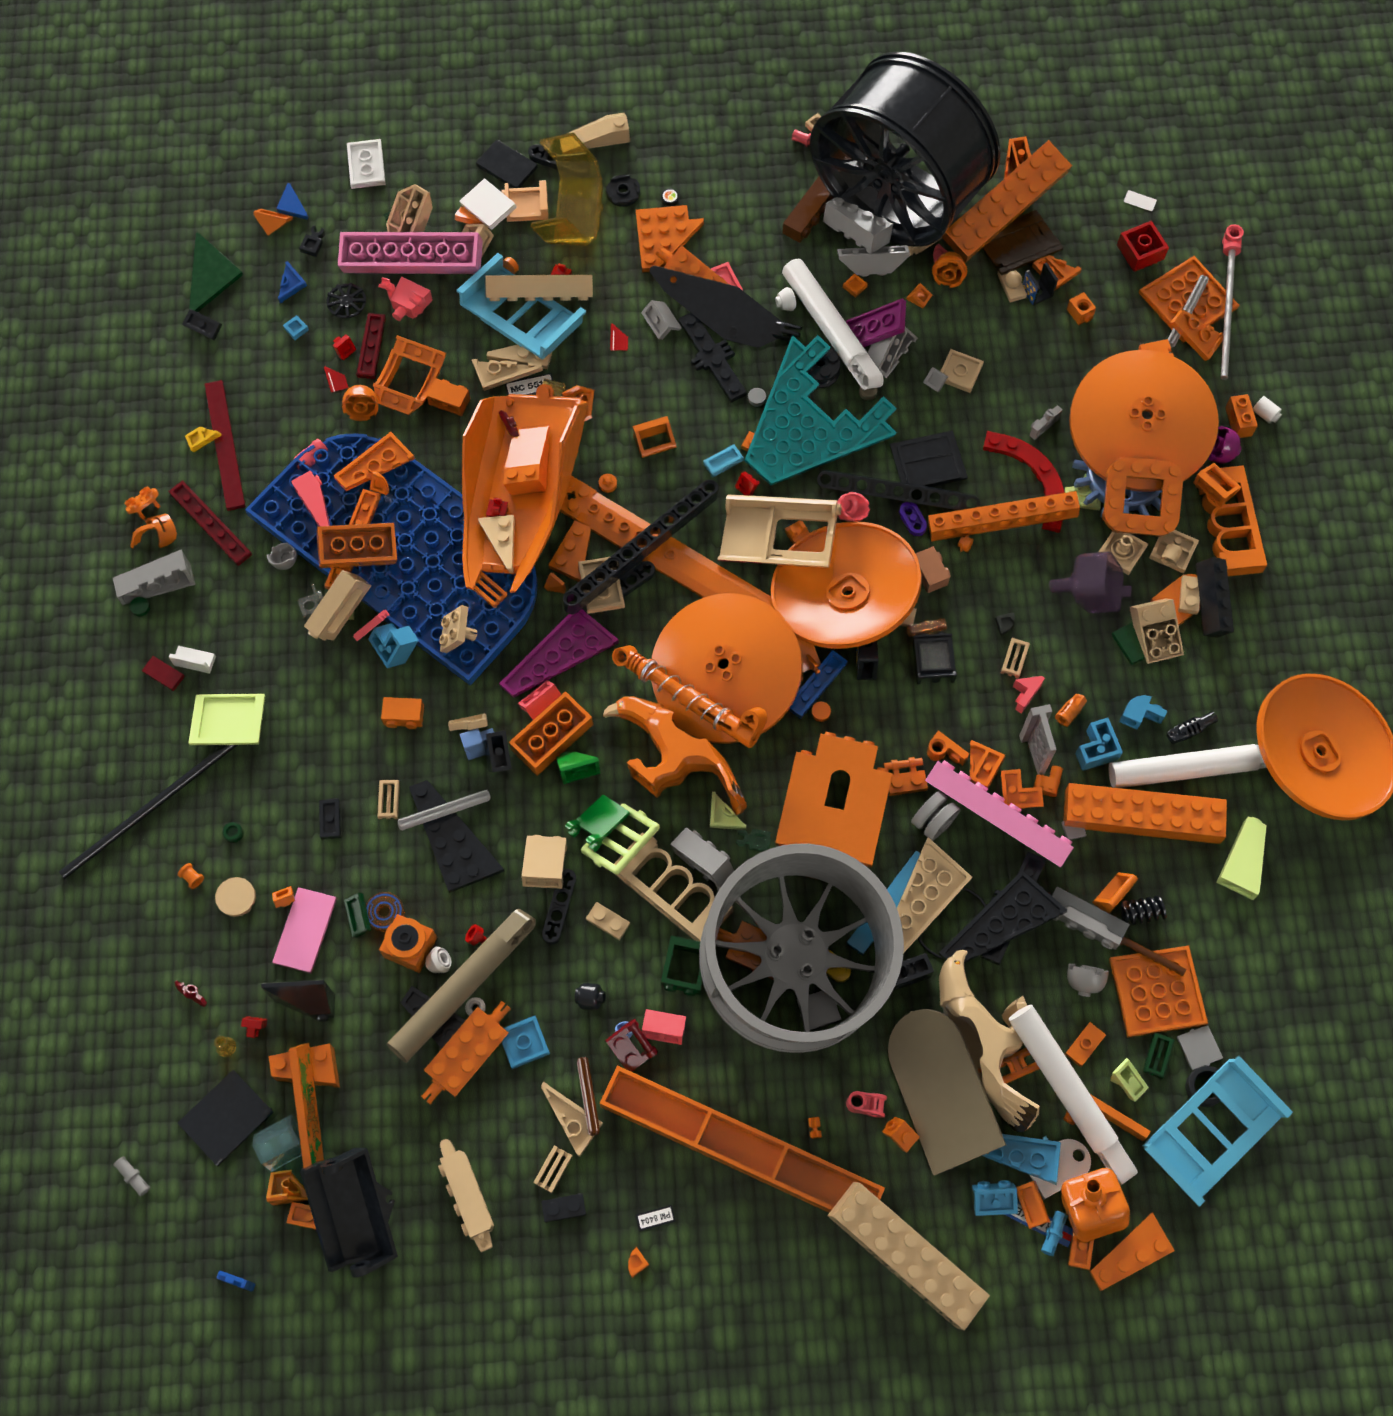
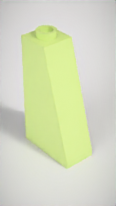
M1247 817L1243 822L1216 882L1252 900L1258 896L1261 885L1267 826L1261 820L1255 817Z

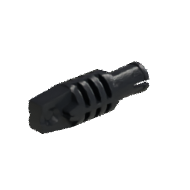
M1213 711L1201 717H1193L1175 726L1167 732L1166 736L1172 744L1185 741L1202 733L1205 727L1217 723L1218 717Z

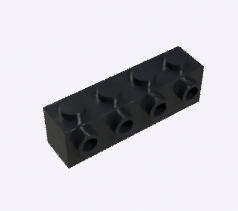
M1211 557L1196 563L1203 636L1218 638L1233 633L1226 559Z

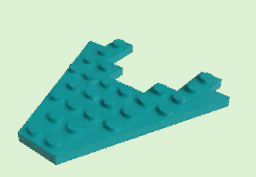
M818 335L806 347L794 336L791 337L744 460L770 485L894 437L897 433L885 422L897 408L884 396L860 421L847 409L833 421L808 398L819 386V383L807 372L831 348Z

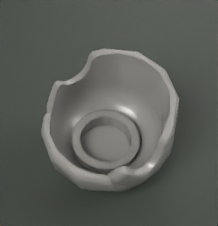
M280 543L272 547L271 554H267V559L273 567L279 570H287L294 565L298 555L291 545Z

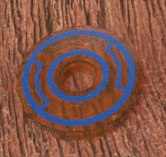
M390 892L377 893L369 898L366 903L370 926L377 931L386 932L397 914L404 917L405 910L402 901L398 896ZM382 908H389L390 912L387 916L382 917L379 915V911Z

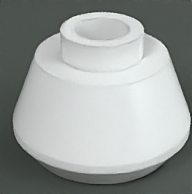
M784 288L775 297L776 305L781 310L793 311L796 308V298L791 288Z
M434 947L426 956V968L433 973L448 972L451 967L449 953L444 948Z

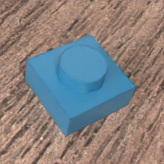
M297 315L283 325L284 330L294 340L309 331L308 326Z

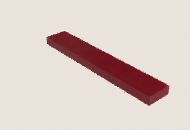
M183 480L168 491L176 502L237 566L252 556L248 548Z

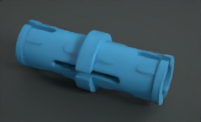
M1060 1211L1054 1212L1050 1227L1046 1230V1239L1041 1248V1252L1046 1255L1054 1256L1059 1239L1063 1237V1227L1068 1218L1065 1213Z

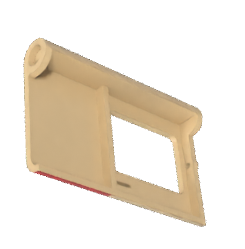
M727 495V517L718 561L830 567L837 516L841 515V504H838V500ZM778 520L827 522L828 528L824 551L807 552L773 549Z

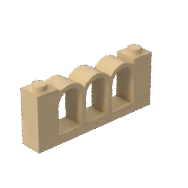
M652 837L620 874L616 876L693 940L701 941L703 928L714 901L713 891L704 883L693 884L692 874L687 868L678 865L672 866L670 855L663 849H659L657 840ZM634 841L627 850L630 851L637 842ZM621 855L620 858L614 864L617 865L621 861L623 856ZM661 858L665 860L668 866L649 888L635 875L650 859ZM682 875L688 880L689 884L670 906L656 892L671 876ZM702 892L709 897L710 902L695 921L691 923L677 910L691 894ZM733 906L729 908L721 925L733 912Z

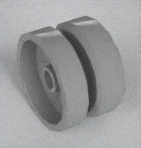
M941 791L931 796L911 821L918 829L926 827L924 835L932 841L938 838L952 824L961 811L954 803L946 805L948 797Z

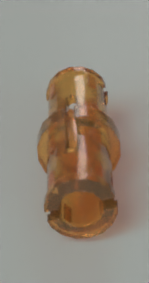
M944 618L933 621L924 620L923 623L907 626V632L910 637L919 633L931 634V632L947 629Z

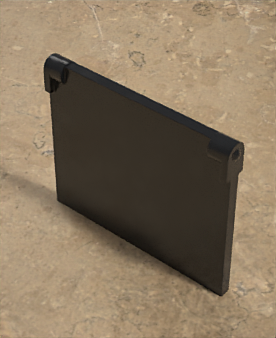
M232 1070L178 1124L214 1162V1165L219 1166L274 1112Z

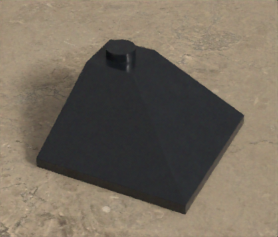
M324 980L261 984V988L274 1002L316 1019V1021L324 1022L328 1021L329 1018H334L335 994Z

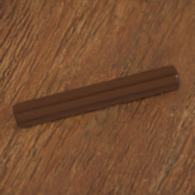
M581 1057L577 1060L586 1123L588 1134L594 1136L600 1132L588 1058Z

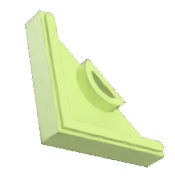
M712 792L710 828L746 830V824L720 799L716 792Z

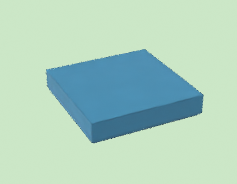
M536 1015L504 1028L509 1034L504 1038L502 1044L512 1069L550 1054Z

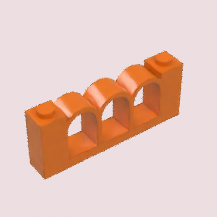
M1244 465L1223 467L1221 469L1242 487L1236 493L1238 503L1224 504L1220 507L1195 485L1199 489V494H1204L1202 498L1204 510L1211 514L1207 521V528L1216 537L1212 545V551L1216 558L1226 559L1228 576L1263 573L1267 566V561ZM1213 471L1208 474L1227 492L1232 489ZM1241 514L1244 526L1222 527L1216 522L1215 517ZM1247 537L1249 550L1229 551L1222 546L1221 540Z

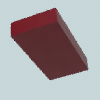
M152 656L141 670L144 674L172 691L176 689L185 677L184 674L155 656Z

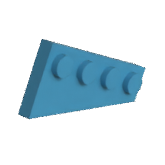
M1002 1134L1006 1146L996 1149L989 1154L982 1155L1057 1185L1061 1142Z

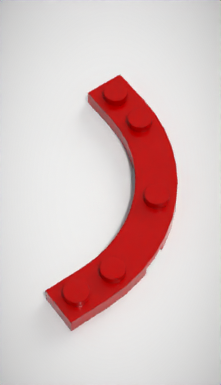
M987 431L983 450L1004 454L1022 463L1025 462L1031 467V471L1042 483L1045 496L1064 493L1058 472L1047 457L1038 449L1018 438ZM1063 520L1042 523L1041 529L1060 533Z

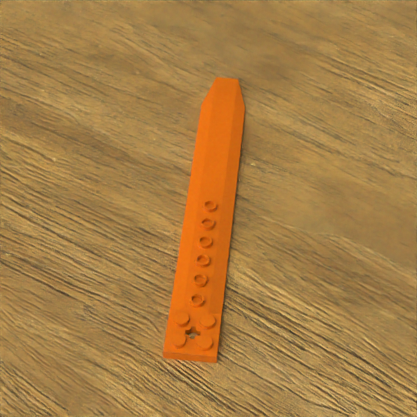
M571 475L560 509L561 513L591 527V531L619 548H622L650 525V523L601 495L597 490ZM574 494L576 498L568 500V495ZM670 537L642 560V562L649 561L653 563L657 571L702 598L717 594H741L759 599L774 608L770 595L673 537Z

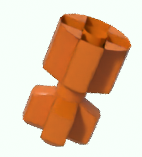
M820 1117L808 1118L809 1127L813 1129L810 1132V1137L812 1139L821 1138L822 1133L818 1130L821 1126Z

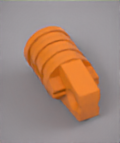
M1075 694L1055 715L1056 720L1061 725L1068 727L1087 702L1085 696Z

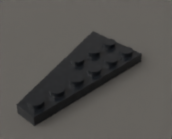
M428 780L409 787L418 812L447 803ZM456 813L423 823L449 893L504 872L503 867Z
M1022 870L939 952V955L946 961L956 951L966 950L968 952L964 963L1067 913V909Z

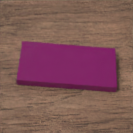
M903 298L845 322L863 347L869 346L905 332L906 301Z

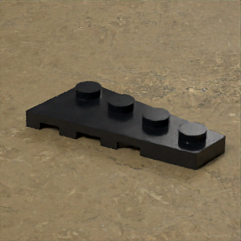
M411 986L400 1003L413 1016L430 997ZM454 1013L432 1036L433 1040L443 1048L466 1020Z

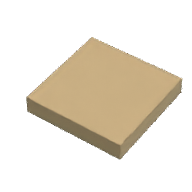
M950 349L941 369V372L948 376L945 384L971 393L984 361Z

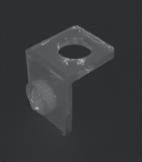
M314 584L311 585L314 594L298 599L303 616L312 614L323 599L321 590L317 591ZM307 601L314 602V607L310 610L304 608V604Z

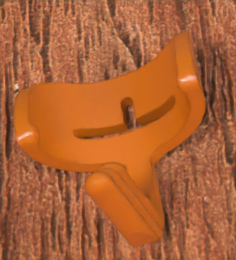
M165 513L147 518L145 521L147 525H143L133 532L130 547L133 549L135 545L140 543L142 534L153 528L158 533V546L160 548L173 543L177 537V532L170 516Z

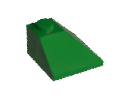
M564 752L556 757L563 784L601 774L598 757L578 752Z

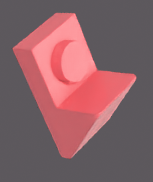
M1043 676L1015 680L1013 687L1021 692L1015 701L1018 703L1016 711L1022 714L1045 680Z

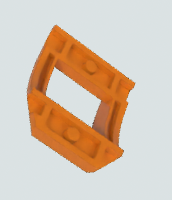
M397 335L394 348L391 350L379 378L373 383L379 405L410 415L425 402L435 378L439 375L447 353ZM403 357L431 367L416 398L388 388Z

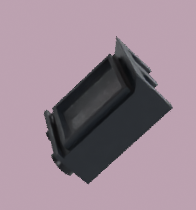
M938 632L936 634L919 633L914 635L912 644L917 685L921 684V680L926 678H932L933 683H938L941 678L950 677L951 683H955L957 673L952 633Z

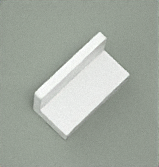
M178 646L176 654L169 655V659L174 666L209 674L216 658L213 653Z

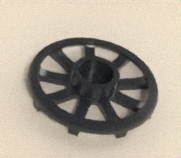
M352 283L338 284L327 294V307L333 315L339 318L357 316L366 305V295L363 289ZM348 287L347 293L345 294L342 291V288ZM352 288L357 290L353 294H350ZM337 290H339L341 296L335 295L334 293ZM360 293L363 296V298H354L356 295ZM331 297L338 299V301L330 303ZM354 302H363L361 308H358ZM340 304L334 312L331 307ZM353 307L357 312L350 315L349 309ZM342 308L346 309V316L339 315Z

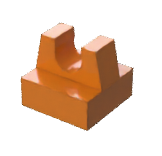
M801 520L785 528V533L793 544L809 534L806 525Z

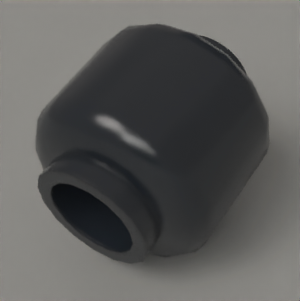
M583 983L575 991V1003L584 1010H598L602 1003L606 1001V992L602 990L599 984Z

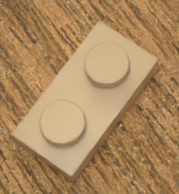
M1183 575L1181 578L1178 612L1197 615L1200 603L1198 578Z
M598 902L595 903L586 917L588 922L619 941L630 926L629 921Z

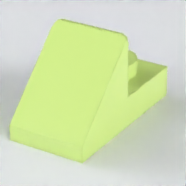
M1127 1058L1112 1073L1111 1082L1120 1085L1129 1099L1134 1102L1149 1088Z

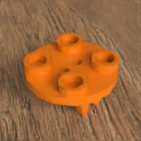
M149 486L141 489L140 494L135 498L131 497L126 500L124 504L128 514L137 513L144 520L146 517L141 511L151 503L157 509L161 507L156 501L159 494L157 489H150Z

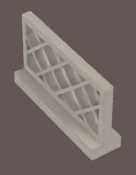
M1050 704L1031 708L1019 735L1021 743L1028 742L1037 775L1045 774L1056 752V746L1048 723L1052 713Z

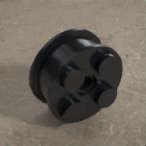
M831 347L807 372L819 383L817 388L829 387L837 381L840 375V356Z

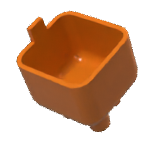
M1101 1168L1068 1179L1062 1184V1204L1074 1234L1080 1241H1091L1128 1227L1130 1222L1129 1205L1117 1176L1111 1169Z

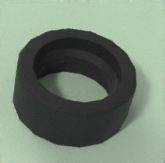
M1201 1066L1191 1072L1185 1085L1189 1098L1196 1093L1195 1080L1205 1074L1213 1076L1218 1071L1217 1068ZM1215 1096L1206 1099L1199 1106L1212 1107L1221 1101Z

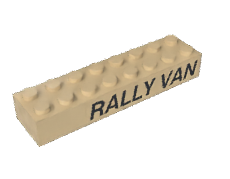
M853 1182L827 1215L957 1329L965 1331L990 1295L860 1182Z

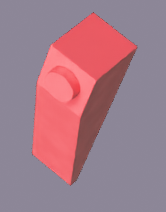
M310 470L292 480L291 482L296 493L317 525L330 526L325 499L321 489L323 483L319 476H314Z

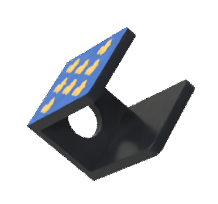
M1047 262L1044 263L1040 279L1038 280L1034 279L1029 270L1026 271L1023 286L1032 305L1053 297L1058 278ZM1041 289V290H1042V294H1041V295H1038L1039 290Z

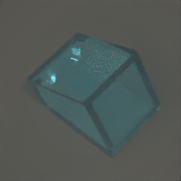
M292 1114L255 1133L253 1136L252 1146L261 1165L271 1172L302 1156L299 1129Z

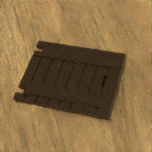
M1034 210L1021 217H1017L987 243L983 250L996 268L1002 266L998 271L1001 275L1031 264L1040 258L1063 250V247L1037 210Z

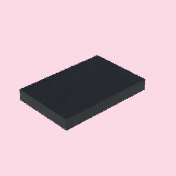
M496 140L476 162L477 167L501 182L508 183L511 188H520L538 168L535 162L499 140Z

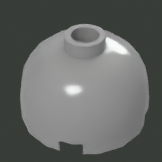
M1069 964L1067 979L1069 985L1079 991L1078 995L1090 997L1091 993H1098L1103 990L1108 980L1109 971L1087 965L1076 967V964Z

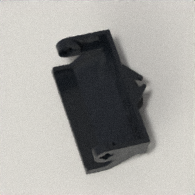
M353 1148L339 1156L316 1162L300 1170L328 1272H334L345 1265L355 1263L350 1267L351 1275L354 1278L361 1277L398 1257L388 1223L395 1200L391 1199L388 1203L386 1202L387 1195H392V1192L377 1183L367 1148Z

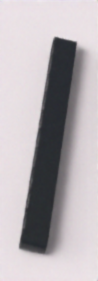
M706 480L568 590L563 596L564 610L568 614L578 613L714 503L718 495V484L714 480ZM602 578V579H604V580H603V581H597L596 579ZM575 601L576 603L569 604L568 602Z

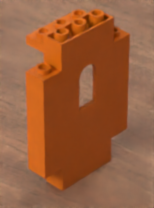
M825 732V734H820L816 756L806 750L796 752L775 846L789 844L822 845L844 852L865 866L872 868L893 774L889 773V770L886 768L878 767L877 770L873 769L878 746H875L874 742L863 741L861 743L855 741L856 739L853 737L844 736V738H839L834 733ZM839 770L845 771L850 776L844 810L825 806L831 776Z

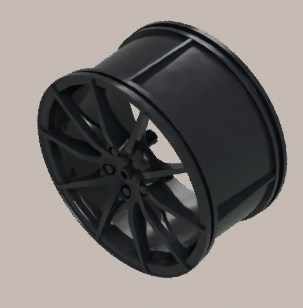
M889 52L873 59L835 105L817 120L810 136L813 163L820 179L832 197L842 198L847 203L855 204L860 209L870 211L875 216L885 218L888 222L893 223L890 241L913 247L927 246L935 243L945 234L951 223L981 188L995 175L1001 157L999 138L993 121L983 104L969 87L943 66L925 57L907 52ZM889 131L905 142L901 143L898 149L890 142ZM909 146L918 156L914 158L905 157L910 152ZM923 161L931 174L920 169L916 164Z

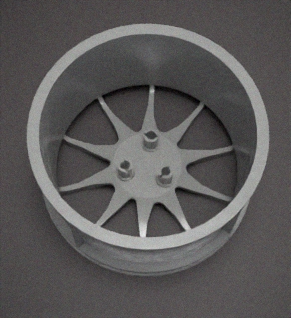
M789 844L771 848L755 855L740 865L727 878L714 898L703 928L699 949V964L704 988L709 1000L721 1018L735 1032L752 1043L767 1049L787 1053H804L824 1049L849 1037L872 1018L889 998L896 985L903 961L904 939L902 924L896 905L886 887L868 867L857 859L834 848L815 844ZM784 876H807L828 883L819 902L804 922H799L795 916L787 896ZM778 877L783 907L782 922L774 924L762 918L740 896L753 886L768 879ZM833 885L844 892L858 906L865 918L839 930L822 932L818 928L820 911ZM734 902L758 925L766 935V941L732 943L717 940L720 925ZM868 922L875 945V966L858 964L828 951V947L842 936ZM715 946L755 954L761 958V964L751 974L727 987L718 966ZM839 967L874 972L869 990L855 1011L833 989L826 975L827 969ZM766 977H773L774 983L761 1019L743 1007L731 992L746 984ZM815 984L830 996L849 1017L833 1028L810 1032L808 1020L809 985ZM787 989H792L795 992L799 1002L804 1032L782 1029L765 1022L773 1005Z

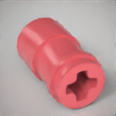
M319 439L312 441V444L308 447L314 445L315 448L306 452L299 459L301 462L304 460V464L309 468L316 463L314 453L317 450L325 449L328 451L326 445ZM319 454L317 456V459L322 457V454Z

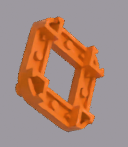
M1131 457L1120 458L1111 464L1106 472L1105 500L1102 519L1107 527L1115 533L1153 535L1156 537H1161L1174 531L1180 519L1183 488L1181 468L1170 461ZM1127 477L1163 481L1160 516L1123 513Z

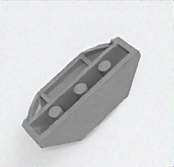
M907 245L883 246L871 254L866 252L865 247L837 249L839 260L856 275L864 277L870 274L883 276L887 273H892L910 256Z

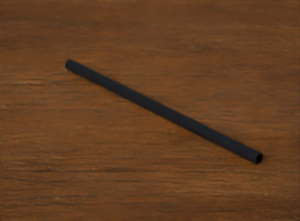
M222 745L61 869L59 871L61 876L66 879L238 745Z

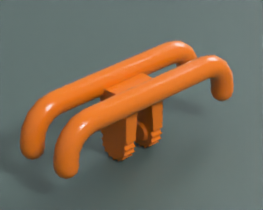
M1027 1048L1019 1050L1012 1056L1003 1059L1001 1068L1007 1065L1011 1072L1002 1076L1004 1083L1007 1084L1040 1069L1036 1062L1029 1065L1026 1064L1024 1057L1031 1055Z

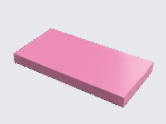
M298 887L295 901L292 904L272 962L273 964L312 974L337 901L336 897Z

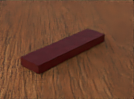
M368 313L356 374L357 378L375 379L386 322L385 314Z

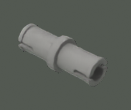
M124 1156L113 1164L125 1178L124 1181L127 1184L129 1183L140 1197L150 1190L151 1187L139 1175V1170L134 1169Z

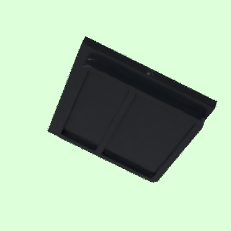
M953 430L889 445L901 482L933 487L968 479Z

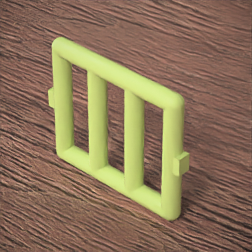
M621 804L620 806L630 812L629 816L643 823L649 829L641 836L621 823L615 828L637 842L630 851L608 837L603 839L602 844L623 856L617 865L589 849L588 846L590 844L587 842L581 848V853L592 859L595 865L600 868L603 866L616 875L620 874L660 829V825L648 818L643 811H636L626 804Z

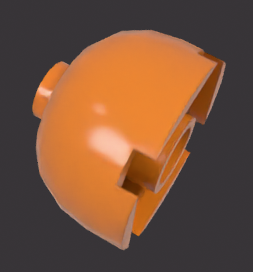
M354 385L344 393L342 410L344 414L346 413L350 416V419L367 421L370 419V416L377 414L379 409L377 395L368 386Z

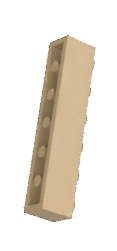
M485 275V297L489 298V301H500V298H507V301H518L520 297H525V301H536V297H543V301H553V297H560L561 301H569L571 297H578V300H588V297H593L592 275Z

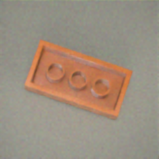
M394 523L317 526L319 568L390 565L397 562Z
M565 691L509 741L511 751L538 776L556 757L593 726L592 716Z

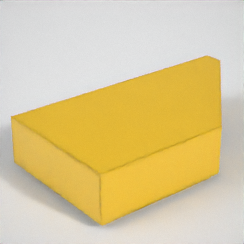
M198 427L185 435L190 450L196 452L222 435L216 430Z

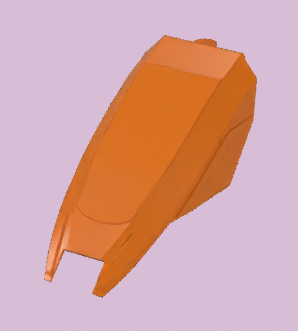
M548 384L540 385L536 390V395L509 394L508 396H493L479 401L463 434L462 499L464 512L462 561L465 585L468 589L474 590L481 571L516 574L510 589V593H514L531 572L550 537L562 507L577 458L588 402L582 401L577 397L554 396V390ZM499 411L506 412L509 417L513 416L517 430L549 426L546 491L510 495L504 486V467L512 435L508 433L499 415ZM501 498L502 501L508 502L506 515H514L513 573H509L478 521V518L486 517L490 499Z

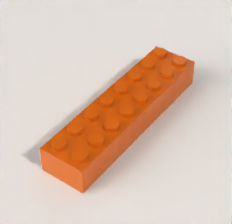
M1048 140L953 223L942 238L966 263L1063 178L1071 169V163Z
M1069 783L1065 789L1063 821L1064 826L1084 828L1085 830L1221 844L1226 838L1227 800Z

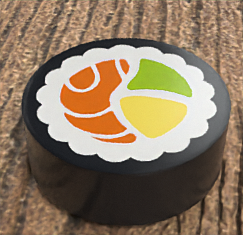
M671 188L664 190L661 195L662 203L669 207L676 205L679 201L678 192Z

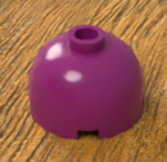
M1220 426L1218 427L1214 448L1208 460L1225 464L1231 462L1240 454L1241 441L1239 435L1234 430Z

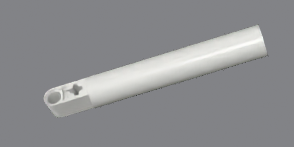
M793 259L788 262L782 270L783 276L858 384L864 390L881 387L884 381L882 373L801 259Z
M1251 744L1109 763V779L1112 788H1124L1255 771L1267 767L1261 756L1259 745Z
M1028 1005L1015 1012L1008 1019L1094 1153L1098 1154L1106 1168L1111 1169L1116 1174L1121 1186L1135 1176L1138 1171L1118 1141V1136L1033 1005Z

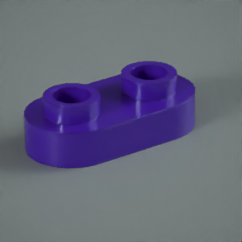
M904 502L900 506L899 511L902 521L910 534L913 536L923 535L926 532L927 522L918 506L912 502Z

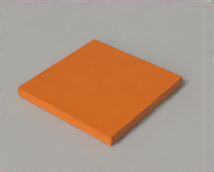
M1195 256L1139 290V294L1172 330L1171 321L1179 311L1183 310L1199 277L1204 275L1209 280L1192 315L1199 318L1200 322L1206 326H1211L1224 318L1226 290ZM1234 298L1232 301V312L1239 307ZM1182 336L1179 337L1183 343L1186 342Z
M1189 945L1153 951L1185 968L1186 972L1183 976L1140 953L1110 957L1109 961L1127 1038L1208 1025Z

